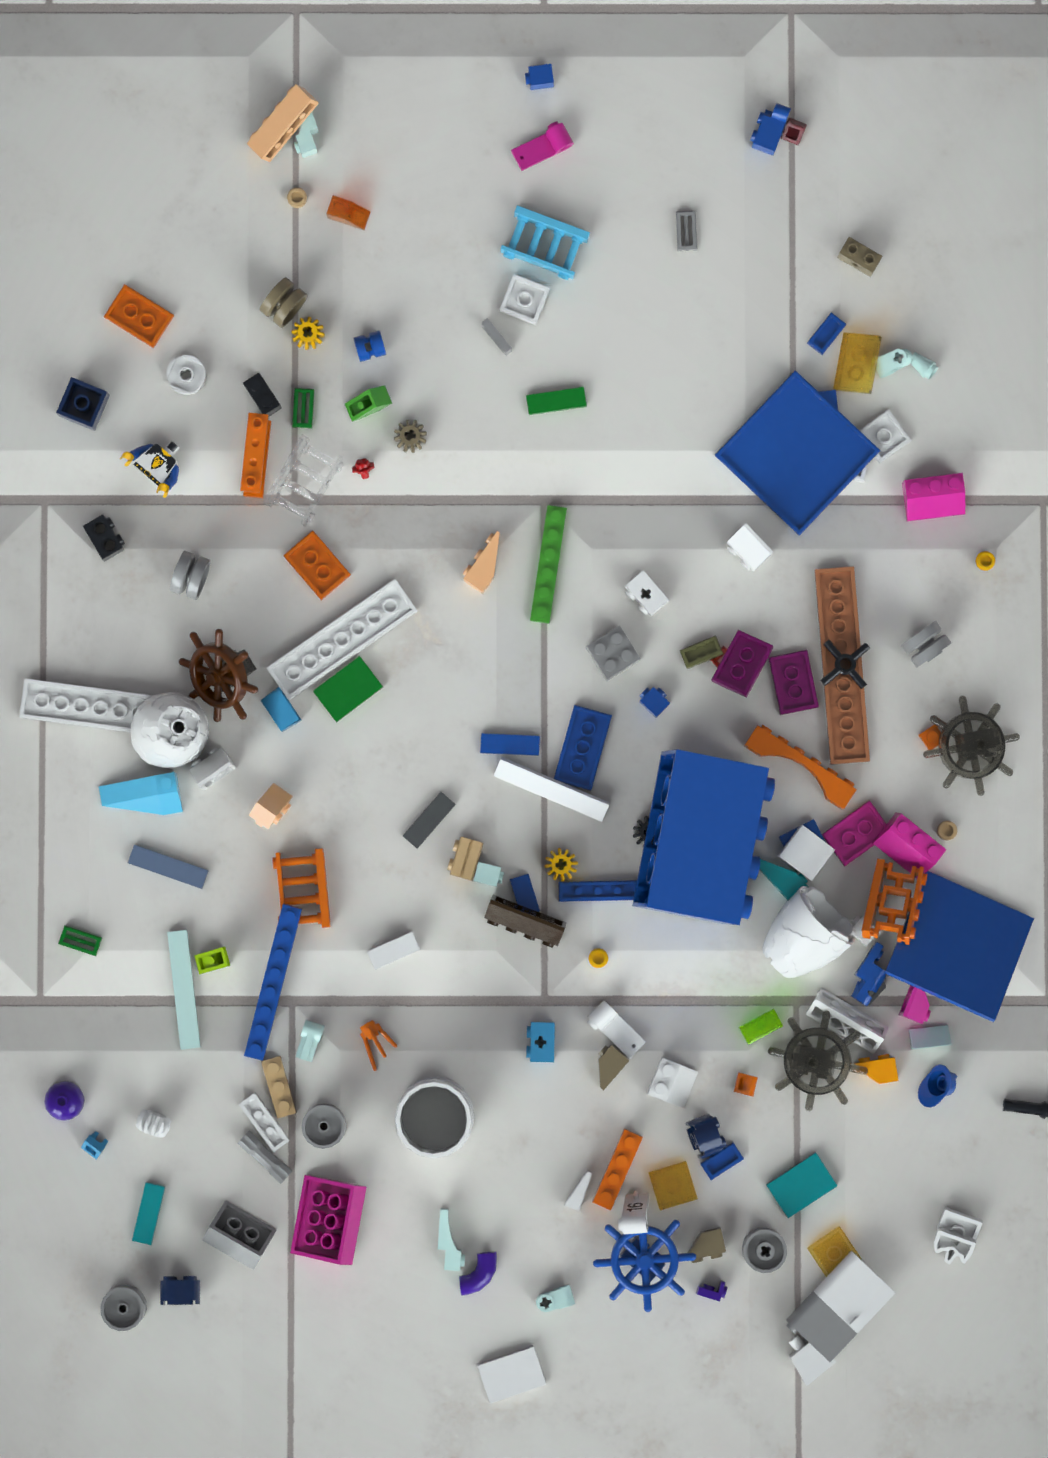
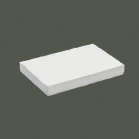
M534 1346L477 1365L490 1404L546 1385Z

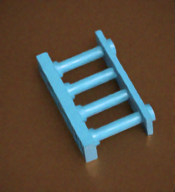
M517 205L514 217H517L518 222L509 246H501V253H504L503 256L511 260L517 258L558 274V277L569 280V278L574 279L575 272L570 270L579 245L583 242H588L590 232ZM530 222L535 224L536 230L525 254L517 251L516 247L525 224ZM549 229L554 231V237L544 261L534 257L543 231ZM565 235L571 237L573 242L563 267L552 264L560 240Z

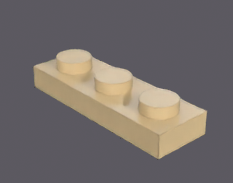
M281 1056L261 1061L277 1119L297 1113Z

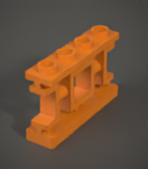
M877 858L862 926L863 938L870 939L871 936H874V938L878 939L879 931L885 930L898 933L897 942L901 943L903 941L906 945H910V940L915 938L916 928L913 927L914 921H918L920 910L917 909L918 903L923 901L924 892L921 891L922 885L926 886L927 874L924 873V867L920 866V869H918L916 866H912L911 875L893 872V862L885 863L884 859ZM887 871V879L895 880V887L884 885L883 892L881 893L884 874ZM918 876L914 896L911 898L912 891L902 888L903 883L914 884L915 877ZM887 895L906 897L903 910L886 908ZM878 906L879 915L888 916L887 923L876 921L875 928H873ZM910 912L906 934H903L904 925L895 924L896 918L907 919V914Z

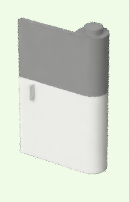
M850 1251L786 1319L788 1322L786 1326L794 1334L796 1332L800 1333L819 1353L831 1362L890 1300L895 1292L853 1251Z

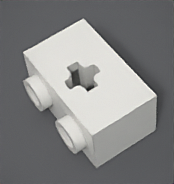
M644 570L625 585L627 589L625 591L626 595L632 601L635 599L640 604L638 608L644 615L648 614L651 617L669 601ZM642 590L644 592H650L649 599H647L646 597L643 599L641 598Z

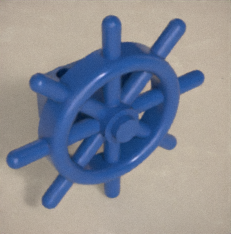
M674 1220L664 1232L656 1227L648 1226V1233L620 1234L611 1225L605 1226V1231L616 1242L612 1248L611 1258L596 1259L593 1261L594 1267H612L614 1276L619 1284L610 1293L609 1298L611 1300H616L626 1288L633 1293L642 1294L644 1310L650 1312L652 1310L651 1294L669 1286L679 1296L684 1295L685 1290L673 1279L678 1269V1263L694 1261L696 1254H678L676 1246L670 1238L680 1226L678 1220ZM647 1234L658 1238L649 1249L650 1245L647 1243ZM663 1244L669 1250L667 1255H661L657 1252ZM670 1262L669 1269L665 1273L662 1268L666 1265L665 1263ZM630 1265L633 1268L624 1276L620 1266ZM638 1273L642 1275V1285L631 1282ZM655 1276L661 1279L657 1283L650 1285Z

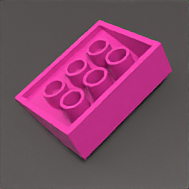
M304 1175L290 1253L338 1265H352L367 1187Z

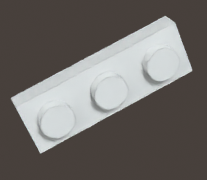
M256 1093L239 1104L273 1152L290 1141Z

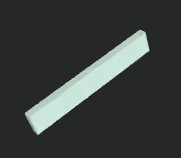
M188 931L167 932L180 1049L200 1048Z

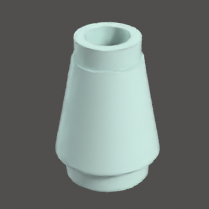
M916 352L912 355L911 364L923 378L930 379L938 370V367L935 365L936 362Z

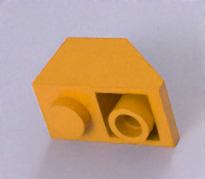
M889 1054L878 1055L876 1060H870V1057L859 1058V1062L854 1063L855 1068L878 1084L899 1081L895 1057H890Z

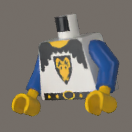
M172 441L164 449L157 443L154 445L147 444L137 447L130 452H124L120 457V460L122 458L128 460L125 466H129L132 462L140 472L157 485L156 493L164 491V498L167 497L169 490L177 483L179 467L177 460L172 456L179 450V447Z

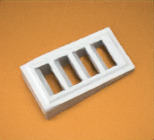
M590 1171L585 1172L564 1206L580 1210L592 1176Z

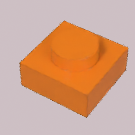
M936 724L919 734V737L929 751L946 741Z
M738 1072L734 1092L754 1096L758 1077Z

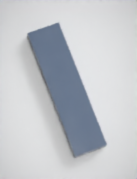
M137 845L133 846L128 860L129 864L203 889L209 872L206 869Z

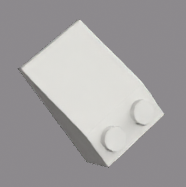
M217 747L207 753L209 757L203 761L200 758L191 765L193 768L190 769V772L197 785L203 790H206L237 768L222 747L220 749Z

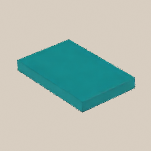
M815 1152L766 1184L787 1218H790L836 1188L837 1184Z

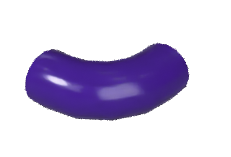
M497 1252L477 1253V1266L475 1270L470 1274L459 1276L461 1296L478 1292L490 1283L496 1272Z

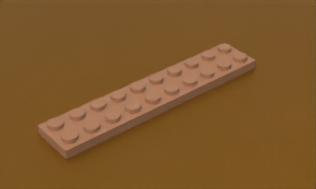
M854 566L814 570L823 677L835 668L836 660L823 645L825 642L830 640L841 654L849 655L861 646ZM862 657L856 660L855 670L863 679ZM842 659L840 666L847 670L850 668V662ZM839 674L824 686L830 765L870 762L864 688L860 689L849 674Z

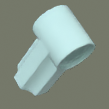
M309 1020L305 1021L301 1033L302 1038L296 1053L297 1058L312 1062L317 1044L320 1042L324 1031V1025Z

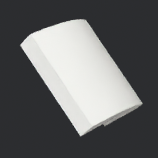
M801 824L778 856L808 880L812 881L835 849Z

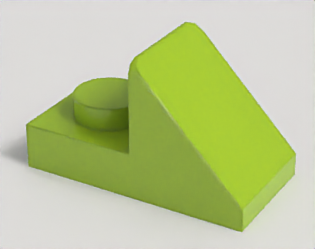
M226 947L194 955L199 974L230 966Z

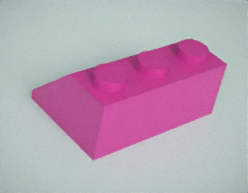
M963 473L908 479L902 482L907 521L965 514Z
M898 812L892 816L872 842V844L910 874L912 866H916L918 869L922 866L924 867V873H926L947 850Z

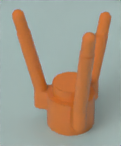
M372 1020L360 1027L362 1031L360 1035L364 1041L373 1071H376L377 1068L368 1039L369 1041L373 1039L384 1058L387 1055L377 1039L378 1031L393 1047L396 1048L397 1044L381 1028L379 1023L375 1024Z

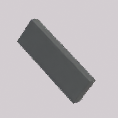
M440 792L405 832L403 837L418 849L456 804Z

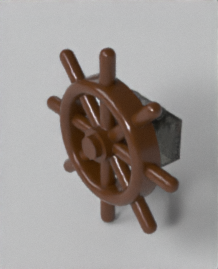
M222 629L215 631V642L206 645L202 643L196 632H191L189 636L197 650L193 653L191 660L179 659L181 666L189 668L191 682L194 690L188 696L193 700L199 696L208 705L214 707L213 719L215 722L221 721V709L232 706L239 718L245 720L247 714L239 702L244 698L246 691L253 694L258 692L257 686L248 683L247 676L257 669L250 659L248 652L245 649L237 652L223 644ZM209 653L215 654V662ZM203 660L205 661L208 667L203 666ZM222 692L225 693L227 698L222 697Z

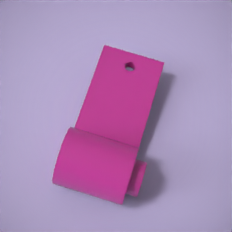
M556 121L548 126L545 134L512 149L511 152L521 171L567 150L574 143L564 124Z

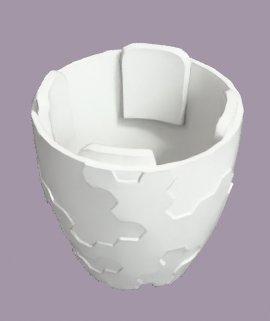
M178 692L161 693L145 700L138 707L131 723V742L134 750L137 751L145 762L160 768H176L193 761L203 751L209 735L208 719L202 707L191 697ZM175 722L183 724L184 729L181 733L174 731L173 725Z
M802 886L786 901L774 919L765 938L762 951L767 959L769 957L772 958L771 964L783 976L795 978L815 969H820L837 959L855 942L854 935L856 931L851 921L846 917H842L825 899L823 892L812 886L809 888Z

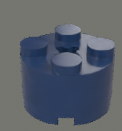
M706 1114L686 1122V1126H690L686 1130L694 1150L698 1149L700 1152L697 1155L699 1159L721 1152L723 1147L727 1146L724 1136H720L717 1129L720 1128L716 1117Z
M164 1276L163 1281H160V1305H165V1301H167V1305H193V1301L197 1305L200 1304V1280H197V1276H183V1280H177L175 1276Z

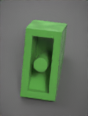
M384 385L366 390L345 403V406L353 422L384 409L392 404V401Z

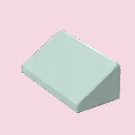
M948 1025L909 1029L911 1049L951 1045Z

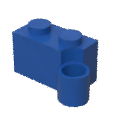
M776 103L773 112L766 109L765 113H760L757 123L760 124L758 131H753L750 139L753 142L752 148L774 156L791 108Z

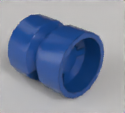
M380 330L369 333L368 337L365 335L354 337L360 362L370 360L373 355L376 358L386 355ZM370 342L372 350L366 351L364 343Z

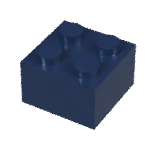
M71 377L56 413L59 417L95 431L110 395L105 390Z

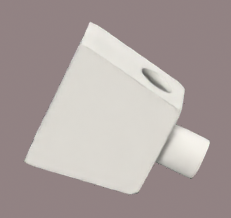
M798 1335L789 1341V1344L795 1350L790 1355V1358L806 1386L836 1363L834 1359L829 1362L808 1341L804 1343Z

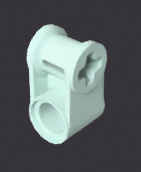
M895 349L872 361L879 377L883 378L909 365L913 357L908 349ZM901 354H903L904 357L902 358V361H899Z
M570 1285L542 1293L536 1299L537 1307L543 1312L562 1309L575 1304ZM544 1297L551 1301L548 1303L547 1308L540 1305Z

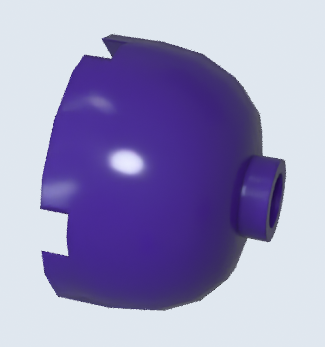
M69 1081L57 1082L52 1085L46 1092L44 1100L48 1113L55 1119L63 1121L73 1119L79 1115L85 1101L80 1087Z

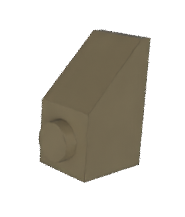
M605 1045L598 1053L601 1056L598 1059L600 1088L603 1091L629 1062L612 1045L609 1047Z

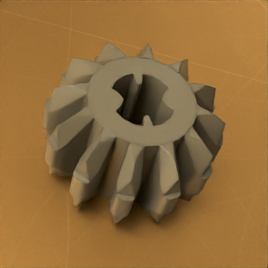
M406 420L407 426L399 423V427L402 430L395 429L394 432L400 436L394 437V441H400L397 447L401 448L404 446L403 451L405 453L409 447H411V452L415 453V446L419 450L422 449L419 442L426 443V439L421 437L426 436L427 432H420L424 428L422 424L416 428V420L413 421L412 425H410L409 420ZM413 432L415 439L411 438L409 441L405 435Z

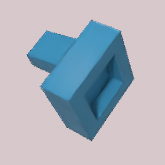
M98 1132L89 1135L81 1147L96 1160L108 1143L106 1139L101 1143L96 1140Z

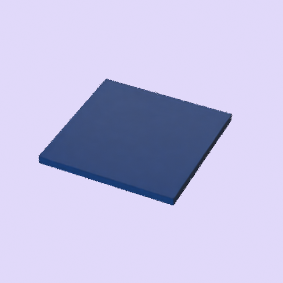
M795 370L715 454V457L800 536L881 450Z
M927 871L925 873L927 874L926 886L922 885L921 889L924 892L923 901L918 903L917 907L920 910L919 919L914 921L913 926L916 928L915 938L910 940V945H906L903 941L896 943L885 974L994 1022L1034 918ZM910 912L908 913L907 919L904 923L903 934H906Z

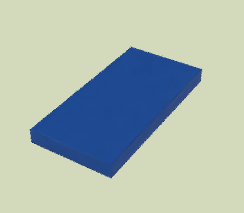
M574 705L555 772V780L591 791L612 715Z

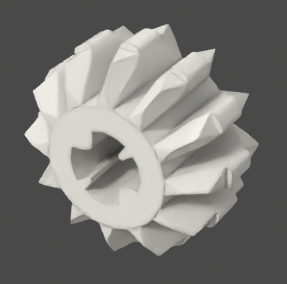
M145 1109L138 1115L136 1127L144 1133L156 1137H164L169 1131L171 1120L163 1114Z

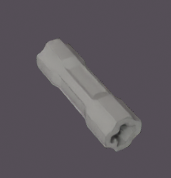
M250 1131L238 1142L280 1184L292 1172L285 1163L272 1154Z

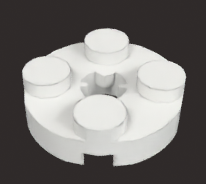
M182 355L175 358L167 368L168 383L174 391L180 394H195L205 383V368L200 360L194 356ZM190 370L191 378L182 379L181 373Z

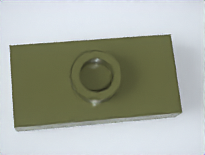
M716 635L679 650L687 669L723 655Z

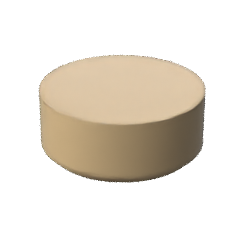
M301 188L291 189L287 195L288 203L294 208L303 207L307 202L305 191Z
M943 821L937 827V834L942 840H951L957 834V827L951 821Z

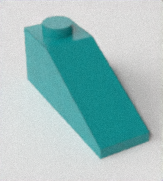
M760 859L759 870L787 901L802 886L809 888L806 884L808 880L801 873L798 875L796 872Z

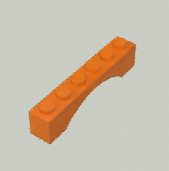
M764 725L761 727L756 726L744 747L760 757L778 756L793 760L802 765L816 778L823 790L825 799L841 810L845 809L857 790L853 787L855 785L853 782L846 778L844 780L838 778L836 771L829 767L827 770L821 767L819 760L814 757L809 759L804 756L805 752L797 746L792 748L787 745L789 741L781 736L775 737L771 734L772 730Z

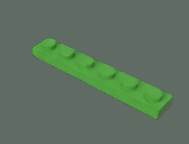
M547 505L530 621L550 623L567 510L564 507Z

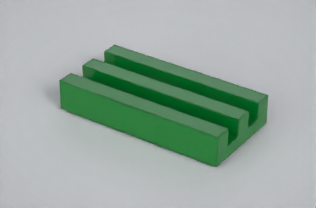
M295 388L293 428L312 429L314 389ZM299 393H302L301 423H297ZM306 393H310L308 423H305Z
M64 925L58 944L97 956L102 937ZM67 930L97 940L96 944L66 934ZM64 938L94 947V949L91 951L64 942Z

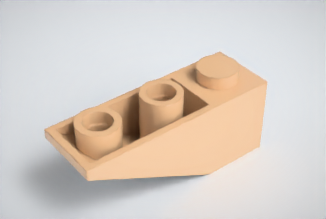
M498 531L495 535L493 533L489 535L485 541L487 543L485 549H480L474 557L476 561L473 566L468 565L463 572L465 576L463 578L464 581L482 594L494 579L500 536Z

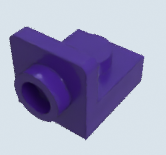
M720 1280L717 1291H714V1286L703 1284V1287H697L696 1294L720 1302L721 1297L725 1298L728 1287L725 1286V1281Z

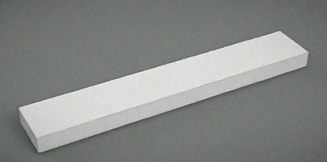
M501 757L494 774L497 778L601 822L610 802Z

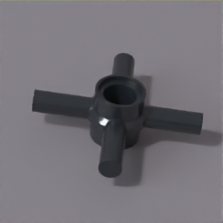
M830 640L823 644L836 660L835 668L820 680L822 684L826 686L839 674H849L860 689L864 688L867 683L856 672L855 667L856 660L870 649L868 644L864 643L851 655L841 654ZM842 659L850 662L849 669L845 670L840 666Z

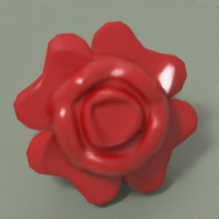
M366 458L358 459L355 466L352 467V472L361 474L362 479L369 478L368 472L375 468L374 462H369Z

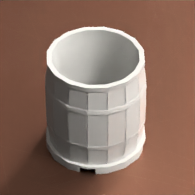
M431 1077L419 1080L407 1088L397 1104L395 1124L397 1134L408 1149L419 1156L434 1159L449 1156L464 1145L472 1132L475 1115L472 1101L464 1088L450 1079Z

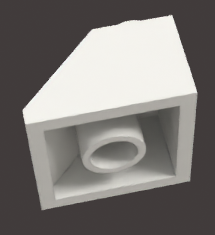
M747 523L727 542L729 552L733 556L738 555L742 560L740 563L748 571L751 569L754 572L773 553Z
M661 1057L647 1094L684 1108L698 1071Z

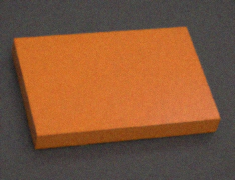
M125 284L104 315L105 319L152 348L156 346L174 317L172 313Z
M311 531L283 555L321 601L351 576L314 531Z

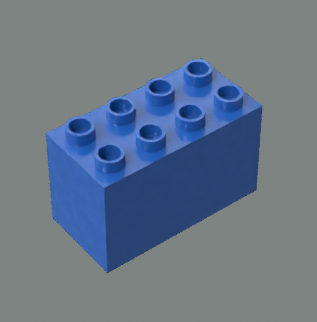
M678 749L661 752L632 906L729 925H740L741 918L749 919L753 906V896L746 895L748 879L756 880L760 869V857L753 855L755 841L764 840L768 826L767 817H762L760 814L763 801L770 802L775 789V779L768 777L769 768Z

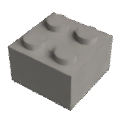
M620 626L586 646L587 651L606 681L640 661L639 655Z

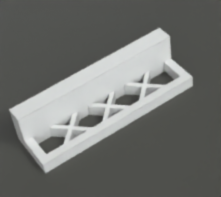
M820 988L813 1003L806 1012L807 1016L872 1054L876 1052L883 1042L889 1027ZM815 1007L823 1010L824 1014L819 1015L813 1010ZM831 1018H837L841 1024L836 1025L832 1022ZM848 1028H854L858 1031V1034L853 1035L849 1032ZM865 1038H871L876 1041L875 1045L872 1046L867 1043Z

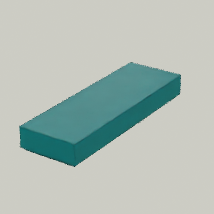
M145 1183L132 1241L152 1245L165 1186Z

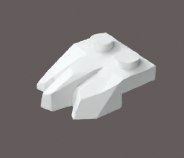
M945 1207L934 1239L935 1252L946 1251L944 1261L949 1265L956 1256H960V1261L965 1264L973 1253L983 1221Z

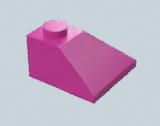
M910 985L899 1015L923 1024L924 1021L927 1022L931 1011L928 1010L930 1005L925 991Z

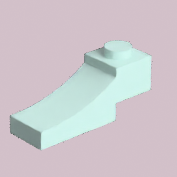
M312 112L301 124L300 133L295 135L297 141L294 142L297 154L301 153L303 158L317 153L312 135L319 132Z
M441 1208L438 1250H445L444 1270L460 1271V1267L465 1265V1254H461L462 1249H457L453 1241L449 1226V1209Z

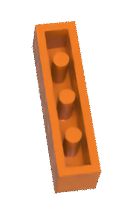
M623 1129L592 1200L593 1203L608 1210L612 1209L642 1141V1136Z

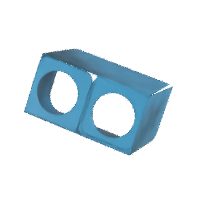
M279 687L261 699L262 704L282 732L302 721Z

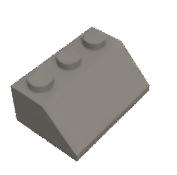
M225 1200L202 1240L254 1270L277 1230Z

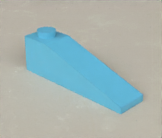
M175 772L99 786L102 806L159 815L183 812L177 773Z

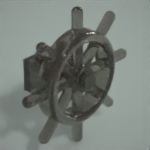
M960 696V715L955 716L947 723L935 715L930 717V721L942 729L939 737L938 748L924 751L923 756L925 758L940 756L943 764L950 771L943 782L944 788H949L957 776L964 779H974L977 794L983 796L985 793L983 777L990 775L996 769H999L1007 776L1013 775V770L1002 763L1005 754V743L1018 741L1020 735L1018 733L1004 735L1000 726L993 720L1001 708L1000 704L995 703L987 715L969 712L966 697ZM971 721L981 723L977 731H973ZM962 722L965 730L963 734L955 730ZM950 736L955 739L956 745L949 746ZM953 753H958L959 759L956 763L951 757ZM978 755L989 762L982 769H980ZM971 760L973 771L962 768L966 761Z
M827 1010L822 1014L820 1027L808 1028L803 1031L793 1017L788 1018L787 1022L795 1036L790 1040L785 1050L773 1047L768 1049L769 1055L784 1058V1069L787 1075L786 1078L775 1085V1089L781 1091L792 1083L796 1088L807 1093L806 1111L813 1109L815 1095H823L832 1091L841 1104L846 1105L848 1099L840 1086L846 1081L850 1072L863 1075L868 1073L866 1067L852 1064L851 1053L848 1047L849 1044L860 1038V1032L855 1031L843 1039L839 1034L828 1029L830 1012ZM818 1036L817 1046L813 1047L807 1037ZM826 1038L835 1043L828 1050L824 1049ZM839 1051L842 1055V1062L836 1061ZM839 1069L841 1070L840 1074L834 1079V1070ZM808 1072L811 1073L809 1084L800 1079L803 1075H808ZM818 1078L825 1079L828 1085L817 1086Z

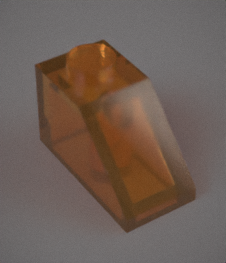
M333 195L326 214L328 219L365 230L371 212L352 201Z

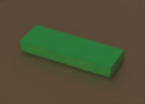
M584 387L526 395L529 415L587 407Z

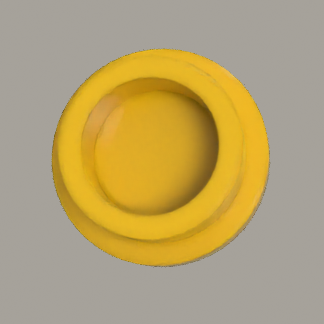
M988 551L980 552L975 560L976 566L983 571L992 569L995 565L994 555Z
M597 948L590 952L589 963L593 967L602 968L607 964L608 955L605 950Z

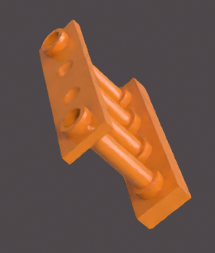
M248 414L240 491H244V497L263 499L271 431V421L268 420V414Z
M315 849V853L312 856L282 859L281 853H276V857L272 859L273 869H277L281 909L283 903L288 905L320 904L321 912H317V915L300 916L299 924L318 922V924H322V928L331 927L324 849ZM313 864L317 867V873L311 876L283 878L282 866ZM310 883L318 885L319 893H315V895L285 898L284 886Z

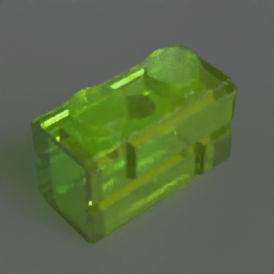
M771 1009L738 1028L747 1045H750L783 1027V1024L776 1011Z

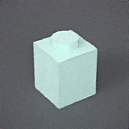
M478 862L474 882L497 887L498 883L502 884L504 872H501V867Z

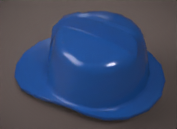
M936 1065L919 1086L918 1099L924 1107H935L945 1096L951 1095L956 1088L957 1075L951 1073L945 1065Z

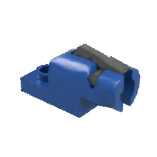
M878 942L874 943L854 974L861 981L857 982L851 997L865 1006L870 1005L886 988L884 983L886 977L885 970L873 963L875 960L878 962L884 953L882 951L884 946Z

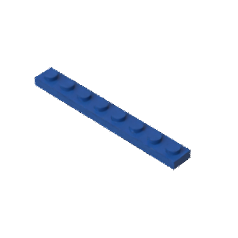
M284 903L282 905L244 1054L246 1057L264 1060L303 908Z

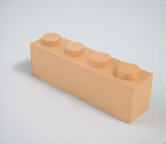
M295 84V86L288 90L285 98L275 106V110L271 115L263 120L262 126L251 135L247 145L261 159L271 162L319 102L305 88Z

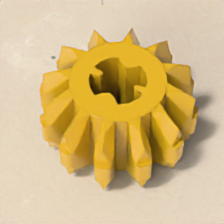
M311 317L307 318V322L300 318L301 325L295 322L294 326L297 329L291 331L293 335H296L292 338L293 341H299L297 345L299 348L305 344V350L309 349V345L316 349L315 342L322 344V340L318 337H325V334L320 332L324 329L323 325L317 326L319 323L317 319L311 323ZM307 330L309 332L311 330L312 336L309 337L308 335V337H305L304 331Z
M558 848L557 856L552 850L550 853L554 858H545L551 864H546L544 867H552V870L548 871L547 874L551 875L555 872L553 880H556L559 874L561 875V881H564V874L569 879L572 878L568 872L569 870L576 873L577 870L572 868L571 865H577L578 862L570 861L575 855L571 854L567 857L568 849L562 855L561 848ZM559 859H563V862L566 861L567 863L563 870H559V867L556 868L555 866Z

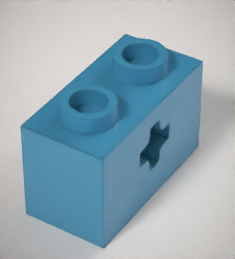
M531 1022V1026H527V1038H531V1044L527 1046L526 1058H530V1062H554L555 1022ZM539 1036L546 1040V1044H543L542 1048H538V1044H535V1040H538Z

